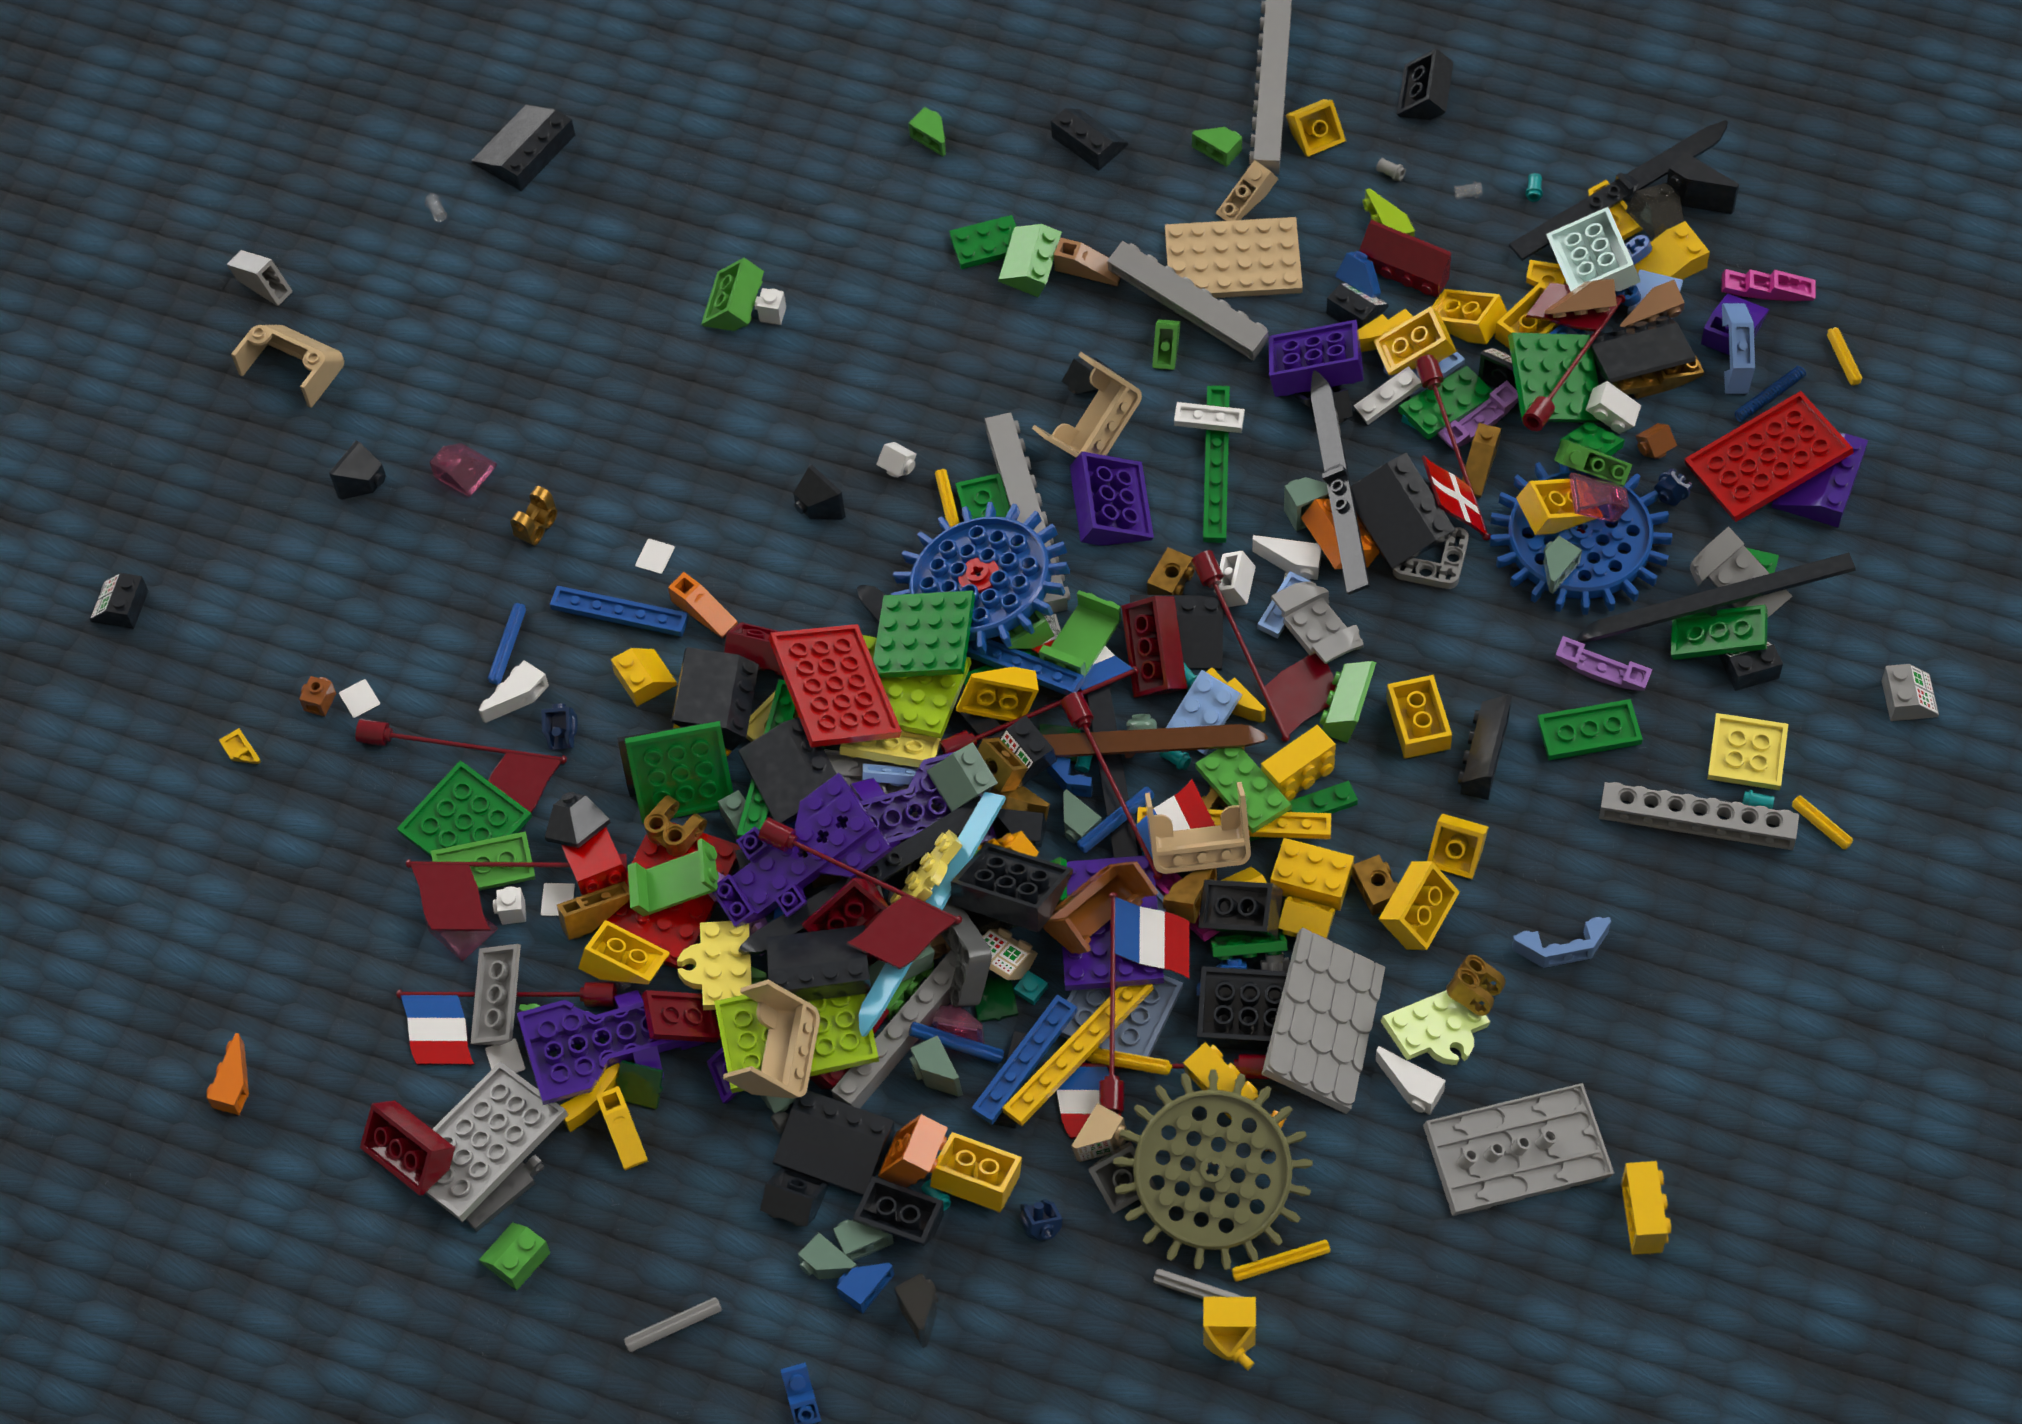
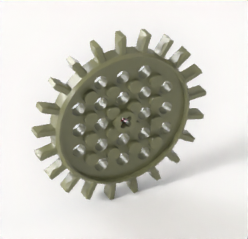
M1211 1069L1208 1076L1209 1090L1194 1092L1191 1079L1187 1073L1181 1074V1084L1184 1087L1185 1095L1172 1101L1166 1090L1158 1085L1155 1087L1157 1096L1164 1103V1107L1155 1115H1151L1145 1107L1138 1104L1134 1107L1137 1115L1148 1122L1142 1135L1134 1134L1130 1130L1121 1129L1119 1134L1121 1137L1138 1145L1135 1158H1114V1165L1134 1168V1182L1131 1184H1121L1115 1188L1116 1194H1127L1137 1191L1142 1205L1130 1210L1125 1218L1127 1221H1132L1142 1214H1148L1155 1223V1226L1145 1234L1143 1242L1146 1245L1154 1241L1156 1236L1163 1231L1174 1239L1167 1253L1168 1260L1172 1261L1177 1256L1179 1247L1183 1243L1196 1248L1194 1266L1195 1269L1200 1270L1204 1263L1205 1249H1220L1221 1263L1224 1269L1228 1270L1231 1266L1229 1248L1243 1244L1248 1257L1253 1262L1257 1261L1258 1253L1252 1244V1239L1264 1232L1272 1243L1279 1246L1282 1243L1281 1237L1270 1226L1278 1215L1284 1216L1290 1222L1298 1223L1301 1218L1295 1212L1286 1209L1284 1204L1289 1193L1299 1196H1310V1189L1305 1186L1291 1184L1292 1169H1306L1312 1167L1313 1162L1305 1158L1291 1160L1289 1150L1290 1144L1301 1142L1307 1135L1305 1131L1288 1137L1284 1136L1278 1124L1292 1112L1290 1106L1282 1108L1273 1117L1262 1108V1104L1269 1098L1270 1087L1266 1086L1262 1089L1258 1098L1253 1102L1241 1095L1242 1088L1245 1085L1244 1074H1239L1235 1080L1233 1092L1217 1089L1218 1075L1216 1069ZM1202 1107L1206 1110L1207 1117L1203 1121H1196L1192 1117V1112L1195 1108ZM1221 1113H1227L1231 1116L1232 1122L1228 1127H1221L1217 1123V1117ZM1252 1119L1256 1122L1257 1128L1253 1133H1246L1242 1129L1244 1120ZM1166 1126L1174 1127L1176 1130L1175 1138L1172 1140L1164 1139L1161 1135L1162 1129ZM1190 1132L1200 1134L1201 1142L1199 1145L1191 1146L1187 1143L1186 1137ZM1215 1138H1222L1226 1142V1148L1222 1152H1216L1212 1149L1211 1142ZM1247 1144L1251 1149V1154L1247 1158L1239 1157L1236 1153L1238 1145ZM1264 1150H1272L1275 1153L1276 1160L1272 1164H1266L1261 1160V1153ZM1167 1151L1171 1156L1170 1162L1166 1165L1158 1164L1156 1162L1158 1152ZM1184 1157H1191L1195 1160L1196 1165L1193 1170L1185 1171L1181 1168L1180 1162ZM1210 1163L1213 1166L1217 1164L1219 1166L1217 1170L1218 1175L1215 1177L1213 1174L1208 1175L1206 1173ZM1232 1170H1243L1245 1173L1244 1181L1241 1183L1233 1182L1230 1178ZM1262 1174L1268 1176L1270 1179L1269 1187L1266 1189L1258 1188L1255 1184L1257 1176ZM1161 1176L1165 1181L1164 1187L1160 1190L1152 1189L1150 1186L1152 1177ZM1178 1182H1186L1189 1185L1190 1191L1187 1195L1179 1196L1176 1194L1175 1185ZM1203 1188H1211L1214 1191L1215 1196L1212 1201L1204 1202L1200 1199L1199 1194ZM1233 1193L1239 1197L1240 1202L1237 1207L1229 1208L1225 1205L1224 1199L1228 1194ZM1258 1199L1263 1202L1264 1211L1262 1213L1254 1214L1250 1211L1249 1205L1253 1200ZM1177 1206L1183 1210L1184 1216L1180 1221L1170 1219L1169 1211L1172 1207ZM1202 1212L1208 1216L1209 1222L1205 1227L1195 1225L1194 1216L1197 1213ZM1227 1218L1233 1222L1234 1228L1230 1233L1220 1231L1219 1222L1222 1219Z

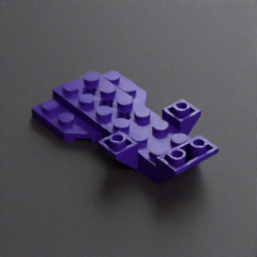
M954 752L923 760L908 788L885 794L874 778L850 784L852 791L891 848H894L951 813L927 771ZM933 803L935 806L940 807L937 812L931 808ZM910 809L918 813L915 818L909 815ZM846 820L842 822L841 826L844 829L847 827ZM993 825L990 826L981 844L993 838L997 839ZM827 835L823 837L822 842L826 843L828 841Z
M837 773L800 801L795 824V835L798 836L797 842L861 872L867 870L893 850L840 773ZM846 820L847 827L844 829L841 826L842 822ZM755 826L736 840L751 862L733 876L728 874L717 883V891L712 893L733 925L737 928L765 918L779 906L786 917H790L807 904L803 888L821 875H835L851 879L856 878L858 875L807 852L808 856L805 858L803 857L805 850L796 846L784 852L758 839L760 830ZM825 835H827L826 838L828 840L826 843L822 842Z
M638 990L614 996L617 1009L597 1015L589 1011L585 1012L567 1000L517 1013L525 1047L543 1105L592 1092L606 1067L613 1066L616 1063L620 1064L622 1060H634L636 1064L663 1070L659 1057L660 1052L681 1047V1050L703 1045L705 1042L650 1039L644 1004ZM604 1038L606 1043L601 1044L599 1039ZM580 1044L582 1050H576L575 1045ZM556 1051L558 1056L552 1057L551 1052Z

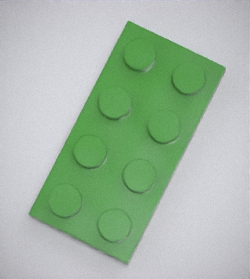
M1241 747L1217 749L1195 763L1196 770L1228 806L1239 805L1237 782H1242L1246 798L1248 829L1252 834L1291 810L1292 804Z
M526 832L431 851L433 862H532ZM470 867L479 891L535 879L533 867Z

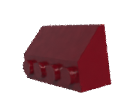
M1371 220L1369 222L1359 251L1368 256L1367 259L1373 262L1375 272L1384 278L1395 280L1406 287H1412L1426 295L1438 298L1449 280L1451 252Z
M1152 596L1122 605L1129 665L1131 667L1136 666L1139 669L1137 675L1135 673L1131 675L1134 698L1169 694L1187 689L1174 596Z
M741 622L727 632L724 653L736 654L759 664L758 670L769 669L773 670L777 675H782L768 639L771 632L781 631Z
M397 1101L371 1104L360 1148L418 1195H424L449 1170L455 1147Z

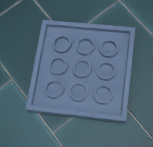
M1164 975V983L1153 984V991L1115 1029V1051L1150 1057L1183 989V982ZM1110 988L1072 990L1067 1001L1077 1006L1078 1011L1059 1036L1069 1039L1110 997ZM1110 1035L1098 1048L1110 1050Z

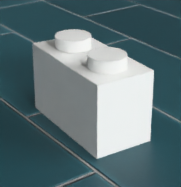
M1607 381L1593 388L1586 411L1608 425L1613 431L1621 434L1635 426L1641 405Z
M1243 551L1222 554L1220 569L1224 577L1221 579L1218 587L1228 607L1248 603L1256 566Z

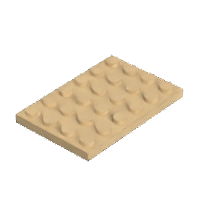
M1296 217L1165 224L1167 266L1174 269L1180 277L1189 278L1196 287L1208 290L1212 297L1224 298L1302 293Z

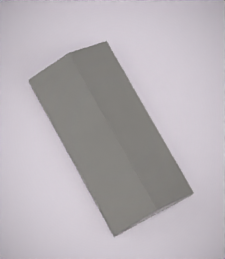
M519 944L479 949L471 1044L503 1045L512 1041L521 947Z

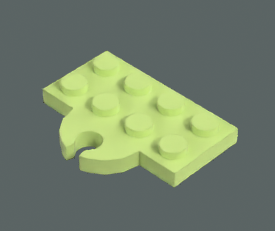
M1445 990L1384 1015L1381 1023L1406 1060L1428 1052L1433 1059L1442 1064L1457 1065L1459 1057L1452 1053L1450 1048L1458 1049L1461 1052V1058L1466 1061L1474 1047L1472 1033L1487 1028L1490 1020L1486 1015H1477L1453 1000Z

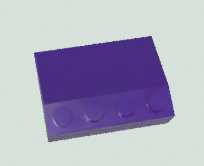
M1357 320L1269 336V377L1275 397L1310 392L1314 370L1326 379L1331 388L1364 381Z
M1841 434L1853 447L1854 453L1773 500L1771 507L1839 528L1865 455L1868 440L1849 434Z
M1081 451L1070 465L1080 541L1082 543L1102 546L1153 540L1154 535L1142 462Z

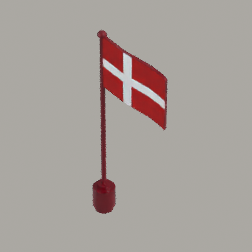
M1431 354L1421 356L1416 361V369L1422 387L1433 390L1465 480L1463 482L1454 474L1434 464L1426 456H1422L1437 504L1450 516L1468 524L1483 535V540L1488 541L1491 534L1487 532L1438 391V387L1444 381L1438 360Z

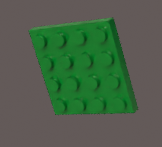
M1514 332L1508 335L1521 418L1535 398L1539 396L1548 398L1586 345L1590 335ZM1591 347L1588 348L1551 401L1555 405V411L1547 422H1602L1586 411L1593 388L1599 386Z
M955 591L884 595L873 659L879 677L894 678L964 674L975 602L974 592Z
M720 721L625 738L642 824L646 816L651 813L665 796H671L679 802V808L672 817L675 818L719 810L718 801L733 793Z
M460 760L400 824L397 831L432 858V850L516 834L532 818V814Z

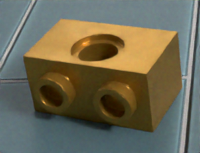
M1168 547L1147 582V595H1182L1185 582L1187 580L1190 581L1195 572L1191 561L1193 557Z
M1000 738L983 739L977 750L998 782L994 789L999 792L1016 790L1028 767Z
M1380 855L1358 862L1352 866V877L1372 916L1383 912L1398 886V883L1393 882L1390 876L1391 870L1388 863L1383 862ZM1379 882V883H1382L1383 885H1382V886H1375V885H1373V883Z

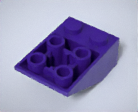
M1727 293L1707 321L1703 330L1701 344L1730 355L1729 327H1723L1722 304H1746L1754 323V338L1769 309Z

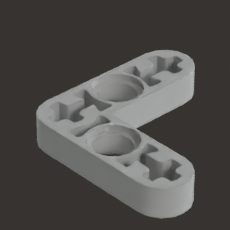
M1461 527L1455 528L1453 534L1446 540L1441 563L1413 558L1394 568L1393 575L1400 580L1439 588L1452 589L1456 587L1459 583L1468 546V532ZM1457 536L1461 537L1458 547L1454 546ZM1455 554L1460 559L1456 562H1451L1447 559V556ZM1402 565L1406 566L1404 571L1400 570ZM1413 567H1416L1415 574L1412 573ZM1422 569H1429L1432 571V574L1424 577L1419 572ZM1447 574L1452 575L1450 580L1446 579Z

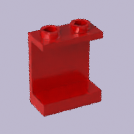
M606 827L579 848L561 845L582 896L628 880L622 861Z

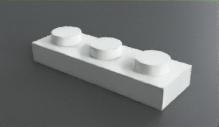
M1408 366L1356 403L1354 408L1369 425L1422 387L1421 381Z
M1177 402L1174 426L1242 433L1245 409Z

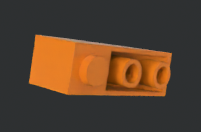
M685 572L668 587L672 603L719 637L723 638L738 623L700 583Z
M235 1033L233 1039L226 1046V1055L223 1062H220L217 1066L216 1078L213 1084L209 1085L206 1096L212 1108L240 1115L249 1095L244 1042L240 1035Z

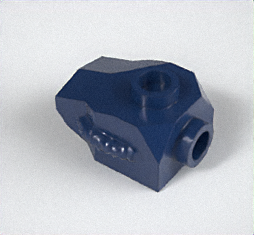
M1670 468L1667 472L1660 474L1659 481L1653 488L1657 491L1660 501L1676 506L1681 500L1689 497L1690 489L1693 486L1690 481L1687 484L1683 483L1686 477L1683 474L1676 476L1677 470Z
M552 704V709H541L542 733L547 739L549 749L573 748L574 736L577 733L578 726L577 715L574 709L566 707V704Z
M1043 1199L1041 1202L1034 1203L1033 1206H1028L1026 1203L1020 1205L1022 1212L1020 1216L1029 1238L1038 1241L1051 1239L1062 1228V1217L1053 1202Z

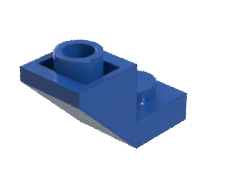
M1057 757V762L1047 768V773L1064 791L1067 789L1075 796H1092V778L1085 775L1071 776V759Z
M806 1362L780 1369L794 1423L814 1424L821 1422Z

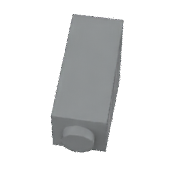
M241 250L227 263L237 281L277 306L293 292L272 259Z

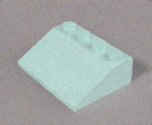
M1608 207L1546 234L1570 291H1573L1587 281L1614 279L1615 291L1624 290L1641 282Z

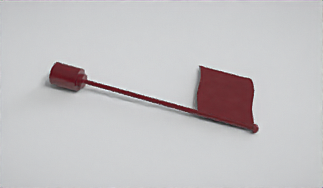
M1549 283L1525 318L1542 319L1574 329L1593 331L1594 333L1548 398L1544 396L1535 398L1525 412L1522 421L1528 429L1532 431L1542 430L1555 411V405L1551 401L1618 306L1625 302L1626 298L1624 295H1618L1616 297L1617 306L1609 307L1607 312L1596 313L1595 309H1588V314L1574 315V311L1566 312V317L1553 318V314H1545V310L1571 291L1568 285Z
M1211 550L1201 552L1192 558V564L1202 585L1209 588L1214 587L1281 732V740L1287 742L1290 739V734L1304 721L1329 707L1326 704L1330 690L1334 691L1336 685L1332 684L1333 674L1328 664H1324L1315 653L1286 668L1264 686L1218 587L1224 575L1214 553Z
M359 719L355 733L356 742L386 746L387 742H391L392 738L503 753L505 754L496 766L488 781L531 813L536 808L549 779L560 764L567 762L565 755L557 757L393 733L389 723Z
M767 818L759 831L758 839L777 849L786 852L788 849H793L796 846L902 896L883 910L864 932L847 942V945L893 967L901 969L907 966L938 935L954 923L958 925L962 922L960 915L956 917L797 842L796 830L778 821Z
M618 853L625 873H627V853ZM411 859L406 861V867L412 869L418 883L424 916L432 931H491L482 912L478 886L470 867H570L569 863L427 862L411 861Z

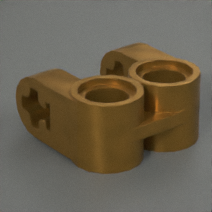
M536 486L529 495L531 503L526 510V514L518 511L510 521L513 535L532 545H537L541 541L545 528H550L557 517V509L552 494L541 486Z
M665 796L651 813L646 816L644 820L645 830L648 839L652 843L662 845L672 856H681L688 851L704 832L707 820L698 814H694L683 826L671 823L670 820L679 808V802L671 796ZM661 826L660 829L654 830L655 827ZM676 838H679V839H680V840L677 841V842H672V840H674V839H676Z
M1468 955L1456 970L1452 980L1446 987V991L1453 1000L1459 1002L1473 1013L1484 1016L1493 1007V996L1501 993L1506 984V979L1482 958L1476 955ZM1495 981L1496 984L1492 985L1490 982Z

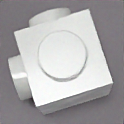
M762 288L760 297L757 296L755 300V310H758L760 322L781 325L786 310L784 291Z
M895 442L884 444L876 465L887 470V474L893 477L907 475L914 469L916 453Z
M506 887L502 890H496L497 899L493 900L494 914L499 915L502 925L526 922L525 899L521 887Z

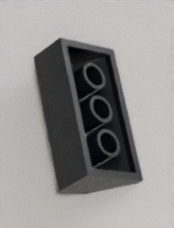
M1511 695L1483 701L1481 709L1475 711L1473 724L1477 725L1475 730H1470L1468 744H1471L1470 751L1465 750L1463 764H1466L1465 771L1460 770L1457 784L1461 785L1460 794L1489 800L1509 721Z

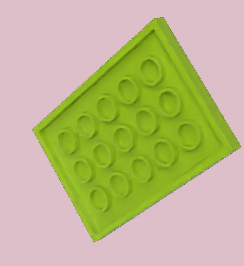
M863 635L873 660L877 638ZM966 657L964 674L880 678L901 730L942 739L971 666L970 657Z
M865 994L807 1001L817 1008L820 1015L810 1076L879 1062L873 1028L866 1037H863L859 1030V1011L866 998ZM745 995L714 1001L727 1072H733L750 1066L761 1071L769 1028L763 1026L757 1018L758 1002ZM730 1083L732 1093L745 1091Z

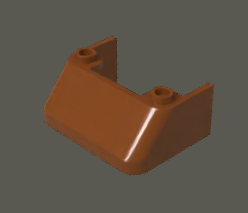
M1137 861L1110 864L1099 870L1060 902L1049 921L1043 926V929L1070 953H1087L1091 950L1089 945L1091 941L1090 936L1111 919L1110 893L1115 892L1118 894V898L1140 906L1143 903L1142 899L1144 897L1156 896L1159 892Z

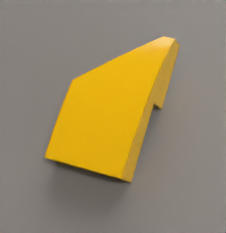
M240 728L219 739L220 744L231 761L253 764L261 762Z

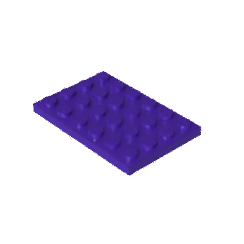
M1146 856L1068 861L1067 867L1073 868V873L1067 883V897L1099 870L1110 864L1137 861L1156 888L1155 879L1153 878L1155 874ZM1157 895L1142 899L1143 903L1140 907L1158 910ZM1111 919L1090 936L1091 941L1089 945L1091 950L1089 952L1081 954L1070 953L1062 946L1065 991L1110 988ZM1115 955V987L1164 983L1163 969L1139 965Z

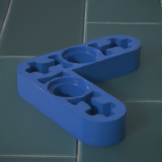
M1645 235L1636 236L1625 244L1634 265L1652 251L1650 240ZM1636 285L1621 291H1615L1616 297L1618 295L1625 296L1626 300L1622 303L1625 306H1634L1641 299V294Z

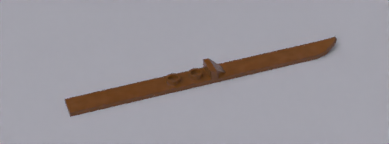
M1242 724L1091 732L1101 755L1125 754V758H1132L1136 753L1240 748L1259 744L1268 739L1267 735L1260 730ZM1086 733L1043 735L1054 748L1056 758L1096 755Z

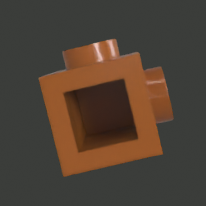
M1657 423L1636 435L1638 449L1646 457L1662 458L1667 454L1668 450L1677 446L1669 425Z
M310 676L307 684H304L301 689L299 700L304 711L326 716L336 696V691L332 682L327 678Z

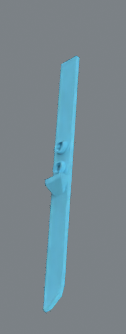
M984 792L958 837L962 844L961 849L948 864L947 872L940 885H935L932 888L933 894L925 902L943 910L951 896V881L973 858L1004 804L1005 796ZM912 962L901 969L885 963L859 1011V1030L863 1037L867 1036L885 1011Z

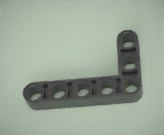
M950 896L943 910L956 917L960 915L962 922L958 925L954 923L941 933L958 959L949 998L953 1007L975 1006L981 1002L992 960V953L989 945L965 910L953 906Z

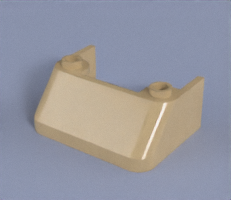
M258 325L253 327L231 354L237 371L241 376L246 373L267 345L303 360L305 368L312 371L300 386L307 406L310 408L313 407L344 366V359L340 351L283 325Z
M1080 352L1078 356L1094 367L1090 374V382L1099 391L1075 428L1069 424H1061L1054 430L1052 435L1036 425L1032 429L1047 441L1076 458L1081 451L1107 455L1141 402L1142 394L1137 387Z
M1237 782L1239 805L1229 806L1222 811L1221 825L1173 831L1172 821L1168 816L1163 814L1153 815L1150 793H1145L1154 867L1158 872L1168 874L1245 864L1249 860L1251 849L1246 798L1242 782Z
M770 980L741 988L740 993L758 1002L757 1018L763 1026L769 1028L761 1071L750 1066L726 1073L723 1079L753 1095L791 1099L804 1096L808 1088L820 1023V1015L817 1008Z

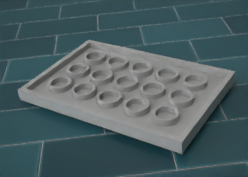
M499 1062L432 1129L455 1147L449 1170L425 1194L463 1222L568 1116L567 1111L556 1102L543 1105L537 1088Z

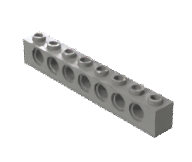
M1605 782L1599 819L1793 850L1797 836L1799 814L1793 813L1790 810H1773L1765 806L1755 807L1744 805L1740 802L1730 803L1716 798H1699L1692 794L1681 795L1667 790L1656 791L1643 786L1632 787L1618 782ZM1622 801H1629L1630 804H1625ZM1650 804L1655 806V808H1649L1646 805ZM1674 808L1679 810V812H1674L1670 809ZM1696 812L1702 813L1703 816H1698V815H1696L1695 813H1696ZM1720 816L1726 817L1727 820H1722V819H1720L1719 817H1720ZM1748 820L1752 822V824H1747L1743 821ZM1768 824L1775 825L1776 828H1771Z

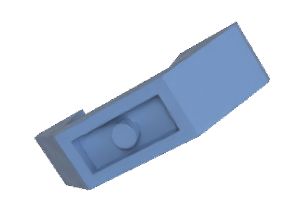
M1723 303L1722 324L1723 327H1729L1730 370L1724 372L1725 394H1748L1755 370L1754 323L1745 303Z
M1610 917L1592 918L1585 922L1584 936L1586 940L1576 939L1567 944H1551L1546 948L1542 947L1538 931H1523L1513 937L1512 949L1514 952L1543 968L1591 959L1609 933L1611 920Z

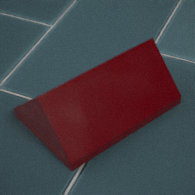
M853 878L805 920L802 926L809 932L865 925L866 930L882 911L889 906L873 882L866 879Z

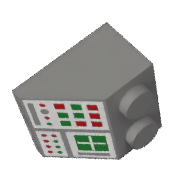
M1911 664L1885 667L1881 681L1890 721L1939 716L1929 673Z

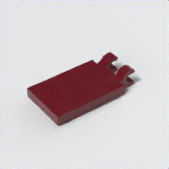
M646 990L642 994L650 1039L714 1043L719 1039L721 1040L716 1010H703L702 994Z

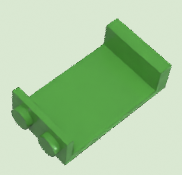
M1079 590L1077 592L1078 606L1051 647L1043 644L1039 655L1040 659L1082 674L1085 678L1122 619L1119 605L1112 601L1098 598L1092 593H1085Z
M701 838L698 840V851L649 869L643 868L636 862L629 864L630 908L644 917L717 891L719 875L716 870L715 859L717 858V852L715 848Z

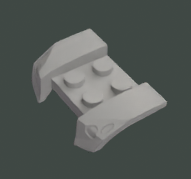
M1729 526L1712 540L1694 558L1690 565V571L1698 586L1706 578L1718 588L1770 574L1748 551L1742 540ZM1782 590L1732 605L1738 608L1766 604L1768 618L1787 602L1792 595L1787 590Z
M1311 581L1300 582L1271 596V599L1282 611L1281 615L1284 618L1283 623L1310 656L1316 653L1324 664L1350 651L1364 647L1357 625L1347 628L1328 605L1329 591L1324 587L1317 586L1316 583Z

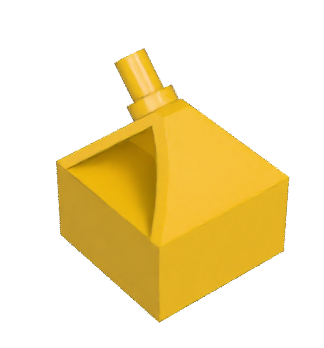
M1203 1297V1345L1215 1355L1225 1360H1233L1235 1363L1239 1362L1246 1370H1249L1254 1365V1362L1246 1355V1351L1255 1346L1256 1297Z

